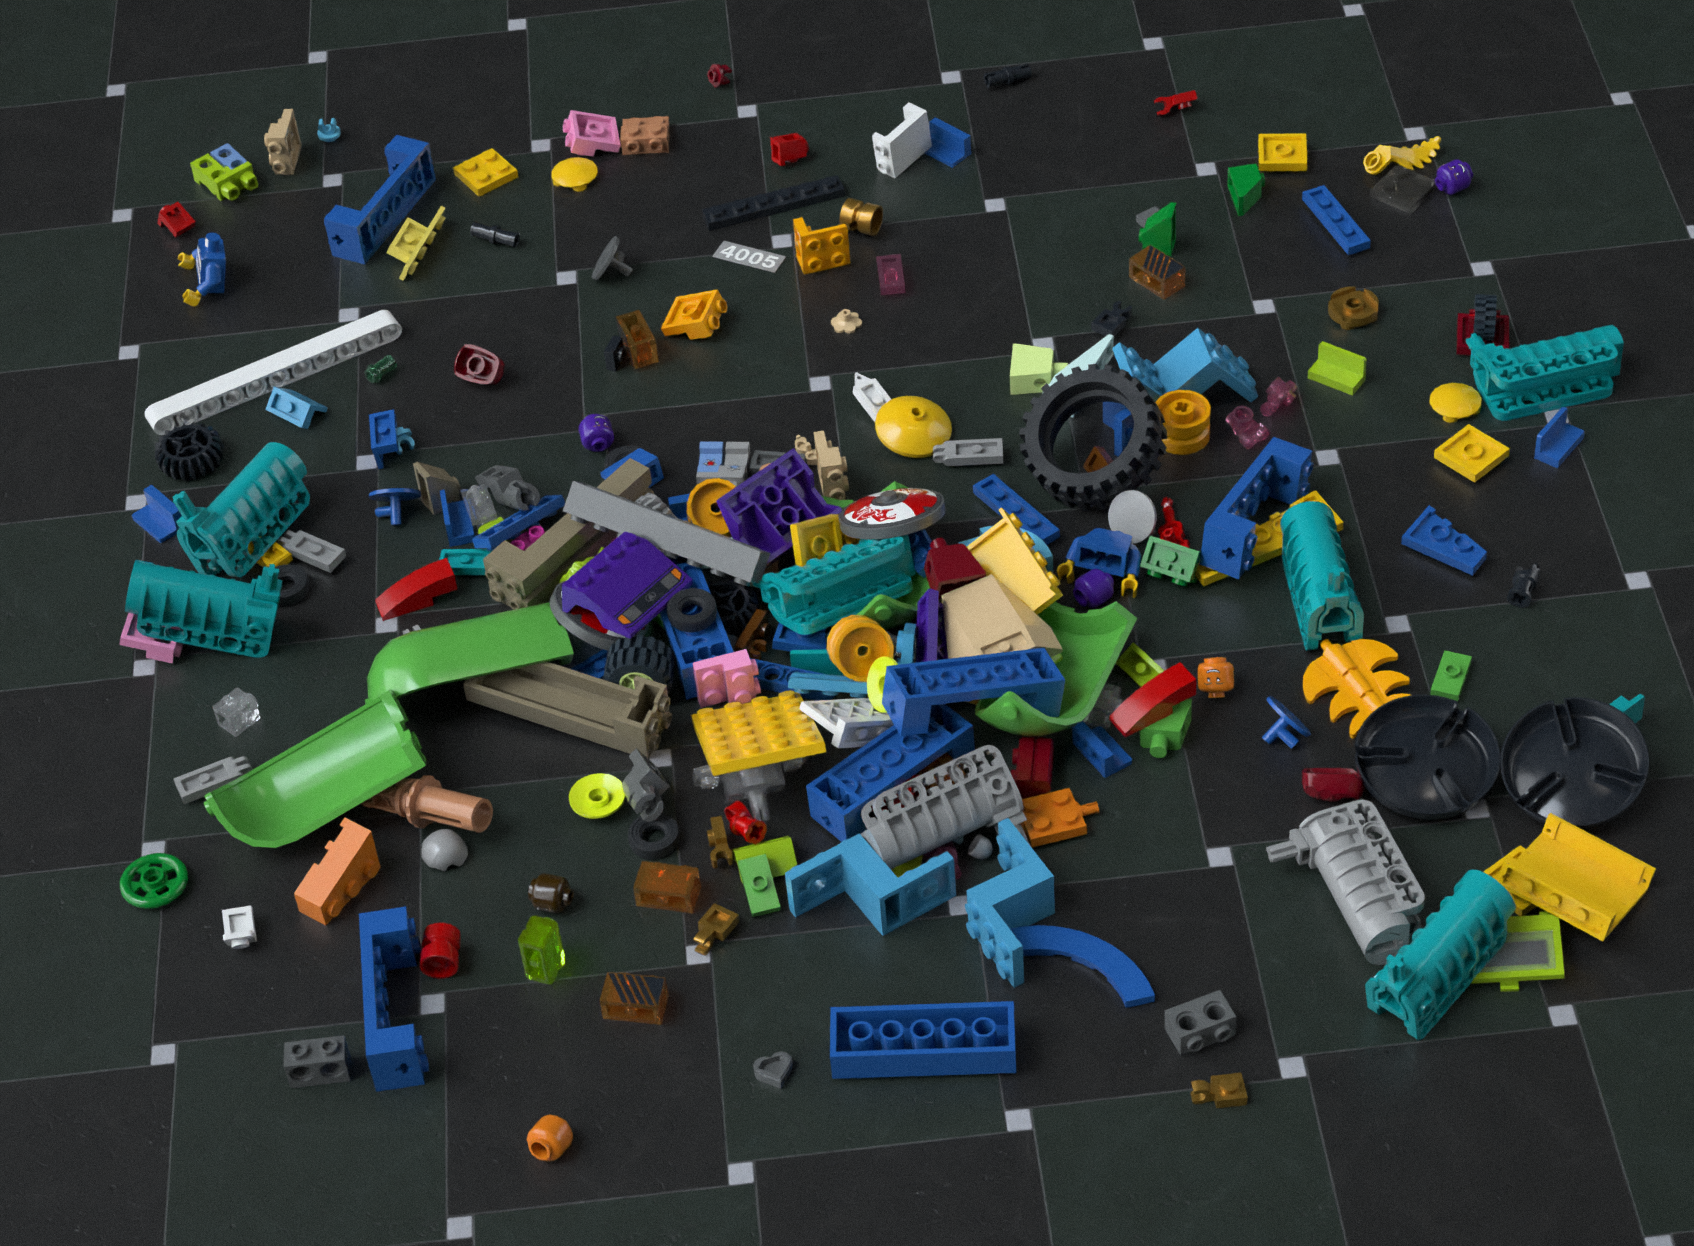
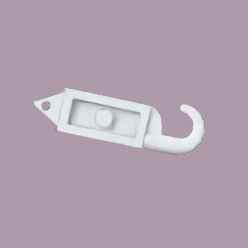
M855 373L853 394L875 422L879 409L891 398L875 378L869 379L859 373Z

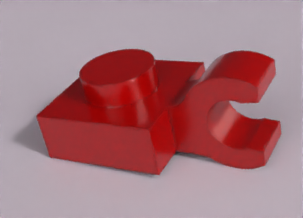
M1193 90L1170 97H1159L1154 100V103H1163L1164 110L1158 111L1157 115H1165L1174 106H1177L1178 110L1191 107V102L1197 100L1196 91Z

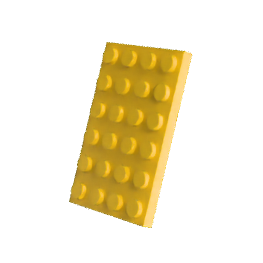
M789 690L779 693L777 697L768 698L760 696L753 698L748 703L731 702L724 705V708L715 710L713 708H703L698 710L696 714H692V723L712 775L717 776L826 752L825 742L814 720L799 709L801 701H804L800 693Z

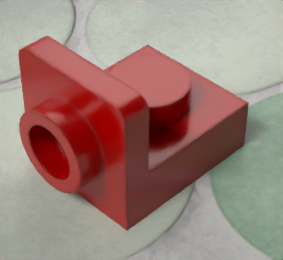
M176 202L173 205H166L160 210L157 224L160 227L165 225L175 237H178L195 227V220L179 202Z

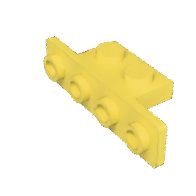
M440 207L428 228L407 217L389 246L387 253L406 263L399 278L404 281L407 274L413 275L418 265L416 260H422L427 251L426 243L431 245L437 234L434 231L435 228L437 230L441 229L446 219L442 216L445 207Z

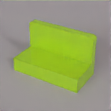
M1322 341L1318 348V359L1308 370V379L1353 396L1365 382L1366 358Z
M789 836L732 849L737 865L739 860L766 854L772 878L785 875L787 871L797 865L792 840Z

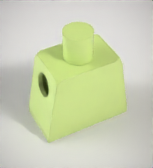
M1013 344L1010 394L1043 392L1041 388L1046 383L1049 384L1058 372L1068 366V363L1054 362L1053 350L1051 348Z

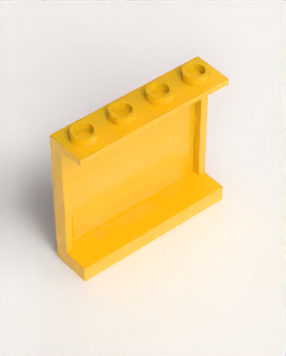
M1000 508L999 512L1003 519L969 544L967 548L983 567L986 576L992 574L1038 615L1063 596L1058 588V585L1061 583L1052 571L1048 572L1045 568L1048 564L1046 559L1039 551H1034L1032 547L1035 545V542L1027 532L1023 533L1020 527L1023 524L1016 514H1008L1003 508Z

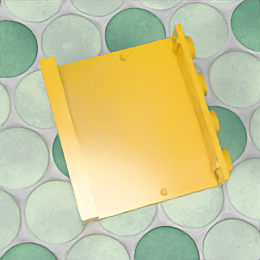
M1549 813L1542 833L1517 859L1508 856L1504 860L1497 881L1508 891L1593 937L1604 941L1648 891L1656 868Z

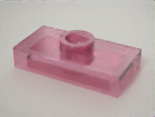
M901 255L876 256L881 295L905 293Z

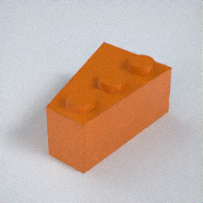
M344 818L340 826L343 829L334 842L329 840L325 846L328 852L320 864H313L294 893L299 912L325 926L333 917H336L341 912L342 908L353 897L357 896L360 889L371 878L375 877L381 868L372 832L347 818Z

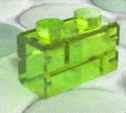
M531 916L525 926L526 929H523L518 938L525 975L527 979L548 985L553 984L558 971L566 961L559 934V926L556 921L549 917Z

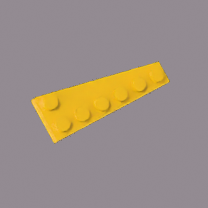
M1316 490L1290 504L1291 508L1302 502L1316 501L1329 506ZM1331 508L1337 525V532L1343 530L1344 522ZM1286 511L1281 514L1279 512L1274 513L1269 517V521L1262 525L1256 524L1255 535H1257V542L1252 550V555L1254 556L1252 567L1282 555L1283 535L1280 521ZM1200 561L1195 573L1196 578L1203 586L1228 577L1226 574L1200 565Z

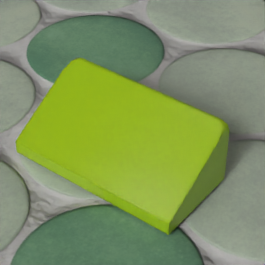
M1134 642L1116 661V664L1140 687L1165 671Z

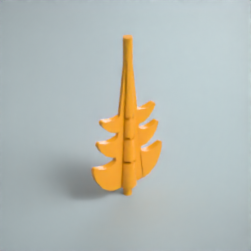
M1324 639L1320 643V647L1324 650L1323 656L1312 661L1303 676V692L1309 704H1313L1316 699L1328 692L1339 691L1335 694L1330 704V720L1332 723H1335L1348 712L1359 710L1350 724V738L1352 739L1357 736L1363 722L1373 711L1391 700L1410 695L1404 693L1393 694L1388 697L1386 695L1396 687L1408 685L1410 683L1409 677L1391 670L1372 673L1381 664L1398 660V654L1392 648L1376 640L1358 639L1341 646L1340 644H1332L1329 639Z

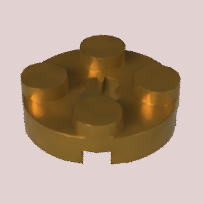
M1343 287L1331 295V300L1328 303V314L1332 320L1340 324L1341 328L1352 330L1355 327L1364 326L1377 320L1379 301L1373 292L1365 288L1364 292L1356 291V287Z

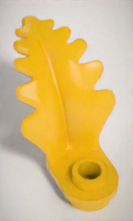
M1436 136L1429 139L1428 142L1423 141L1420 146L1415 144L1412 148L1379 145L1374 151L1369 152L1365 156L1363 162L1365 170L1371 175L1379 174L1391 161L1400 164L1408 170H1414L1412 165L1422 169L1424 168L1422 161L1429 164L1432 162L1429 157L1437 155L1435 149H1440L1439 143L1441 138Z

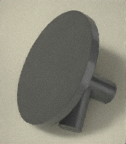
M617 236L611 239L602 252L594 268L592 279L598 280L608 265L626 276H629L633 268L623 263L624 253L621 251L616 252L620 238Z

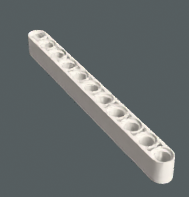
M378 311L156 402L146 409L145 418L154 432L163 436L166 430L172 431L174 426L181 427L183 423L191 425L192 422L196 423L269 393L273 390L274 386L281 388L392 342L401 335L402 327L390 311Z

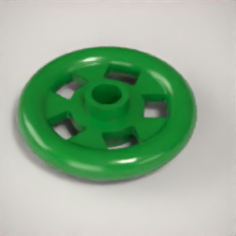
M166 853L148 854L136 859L125 869L120 879V892L123 898L135 907L144 909L159 908L173 902L182 894L188 883V870L185 864L176 856ZM156 864H162V868L156 867V866H152V867H150V866H151V865H156ZM175 871L177 878L169 880L167 873ZM136 874H141L139 882L132 881ZM166 887L169 889L164 894H157L158 892L164 890ZM142 889L147 894L142 897L136 893Z

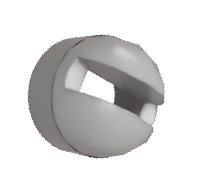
M977 834L969 845L968 854L976 859H986L992 854V844L989 839Z

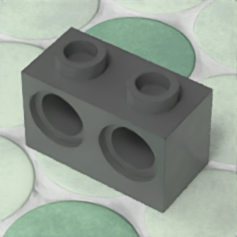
M1218 990L1165 1010V1030L1181 1056L1189 1052H1197L1205 1046L1216 1042H1224L1235 1036L1236 1015L1222 992Z
M345 1035L285 1042L284 1070L290 1088L351 1081V1055Z

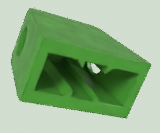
M1186 699L1174 705L1173 714L1139 730L1140 745L1143 748H1150V754L1153 757L1163 758L1166 756L1167 750L1181 749L1192 719V699Z

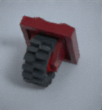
M1475 294L1474 309H1469V314L1458 313L1457 354L1471 355L1466 339L1471 338L1473 333L1480 336L1485 345L1494 343L1495 346L1502 345L1504 349H1509V315H1500L1501 310H1496V295Z

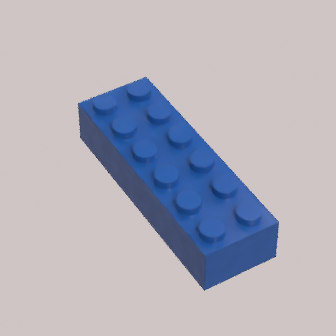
M1014 1001L831 1007L830 1063L832 1079L1016 1073Z

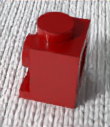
M792 133L770 137L772 160L780 166H784L785 162H796L798 158L807 157L806 153L809 151L808 143L799 134Z

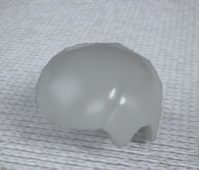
M441 829L431 833L423 841L421 847V857L428 867L446 871L450 865L460 867L468 856V848L464 840L455 831L450 829Z

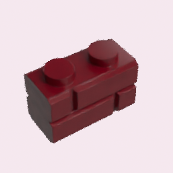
M1021 737L1019 739V748H1013L1012 764L1017 765L1016 770L1011 769V775L1022 799L1051 792L1054 760V740L1052 738L1035 739L1034 737Z

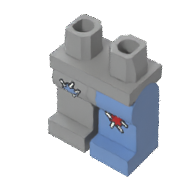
M700 442V458L696 475L697 484L706 479L720 478L730 481L737 487L747 480L751 464L749 442H726V456L723 442Z

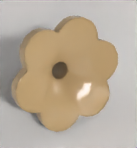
M843 309L838 313L837 317L831 319V325L834 326V330L837 333L846 332L851 334L856 331V328L862 326V320L859 319L857 313Z

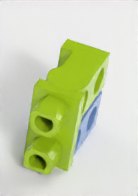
M228 143L210 152L211 156L206 154L190 163L194 180L199 185L202 183L206 185L220 201L226 198L233 201L239 197L240 190L246 188L251 191L258 187L257 177L254 175L252 164L246 161ZM222 153H227V157H220ZM203 163H207L208 168H201L200 166Z

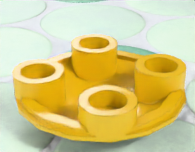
M580 157L560 161L552 170L553 184L573 188L577 192L583 191L587 187L586 184H589L598 175L597 166L593 161Z
M1463 383L1443 384L1435 388L1430 395V405L1433 410L1442 415L1443 420L1448 423H1454L1460 418L1477 415L1481 411L1482 398L1479 392Z

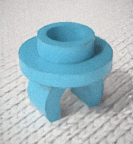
M331 118V124L324 125L323 119H319L318 138L326 142L335 141L341 134L340 128L336 125V120Z
M397 428L399 451H396V453L401 455L403 450L400 445L402 443L408 444L411 450L414 449L415 443L410 437L412 432L409 428Z

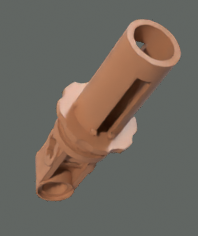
M424 775L420 779L404 778L361 803L368 808H377L390 813H397L399 816L407 818L409 823L413 824L416 828L421 829L425 828L428 824L437 822L481 833L488 828L493 815L492 804L488 799L443 789L439 780H435L434 776Z

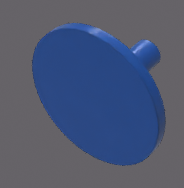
M409 488L381 489L369 493V499L390 502L389 506L376 508L375 515L378 518L391 516L392 526L402 525L401 501L421 497L420 490Z
M1268 696L1267 702L1281 717L1262 738L1268 744H1271L1279 737L1292 749L1299 740L1286 729L1289 724L1307 738L1311 735V732L1282 703L1274 697Z

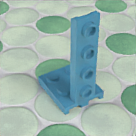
M905 623L904 630L898 633L896 652L901 653V658H897L898 665L914 663L916 624ZM794 672L788 681V688H792L794 692L801 694L811 693V690L822 691L823 695L836 696L839 692L850 693L851 697L864 698L868 694L867 682L854 681L841 675Z

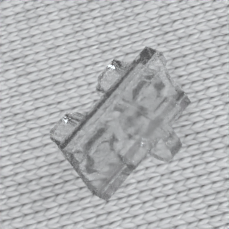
M485 483L480 486L472 485L469 490H460L472 526L476 525L477 529H479L482 525L497 519V514Z

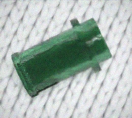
M386 355L374 365H368L364 373L368 381L378 383L384 375L396 369L397 364L392 356Z

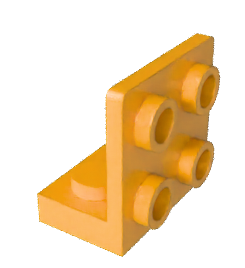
M802 217L793 219L796 257L803 274L850 264L849 237L846 224L812 231L810 226L805 225Z

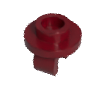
M713 64L708 71V80L714 87L728 84L730 80L724 75L732 73V69L728 65L720 66L719 64Z

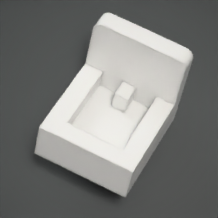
M251 905L222 910L225 932L223 941L227 946H232L233 949H242L249 947V943L257 942L254 913Z

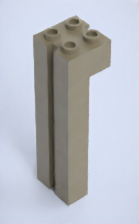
M631 458L597 486L599 489L634 502L642 495L644 496L647 493L654 494V491L648 488L652 484L650 468ZM567 513L525 551L504 540L483 559L485 575L489 580V593L495 601L503 602L513 610L548 603L555 587L560 583L559 581L562 576L572 567V564L576 561L583 562L588 557H595L601 547L606 548L611 543V540L616 538L618 532L611 529L609 533L593 528L595 523L586 521V524L571 520V514Z
M543 662L466 679L463 684L466 700L629 754L637 748L648 759L652 751H656L660 745L661 735L659 733H662L664 728L667 729L672 720V713L669 710L670 697H668L667 685L637 675L633 679L634 690L550 662Z

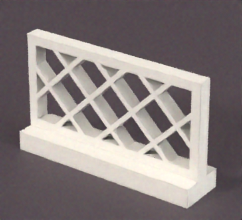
M869 698L801 701L799 708L834 734L831 743L837 748L863 747L894 725L888 713L878 712L872 706Z

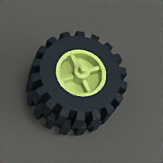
M637 635V637H632L631 639L627 637L625 639L619 638L616 640V643H612L608 650L603 680L635 690L633 679L637 675L667 685V693L670 694L676 658L672 654L670 647L665 646V643L661 640L656 641L654 637L649 636L647 638L643 637V635Z

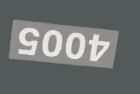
M723 241L712 256L773 273L776 272L786 258L783 255Z

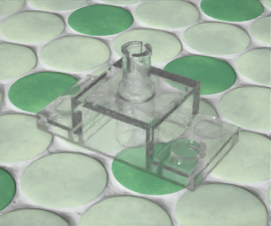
M808 756L717 776L712 775L709 765L693 769L692 774L694 787L701 786L702 790L717 787L719 781H722L727 803L749 799L753 819L761 820L760 810L763 822L771 820L765 795L783 791L785 786L782 768H784L785 772L798 770L806 762Z

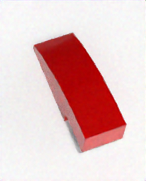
M441 559L412 572L383 592L375 600L382 620L385 621L434 605L433 597L458 590L455 575L448 559Z
M1179 662L1136 690L1110 715V721L1124 737H1127L1173 714L1174 705L1196 695V678Z

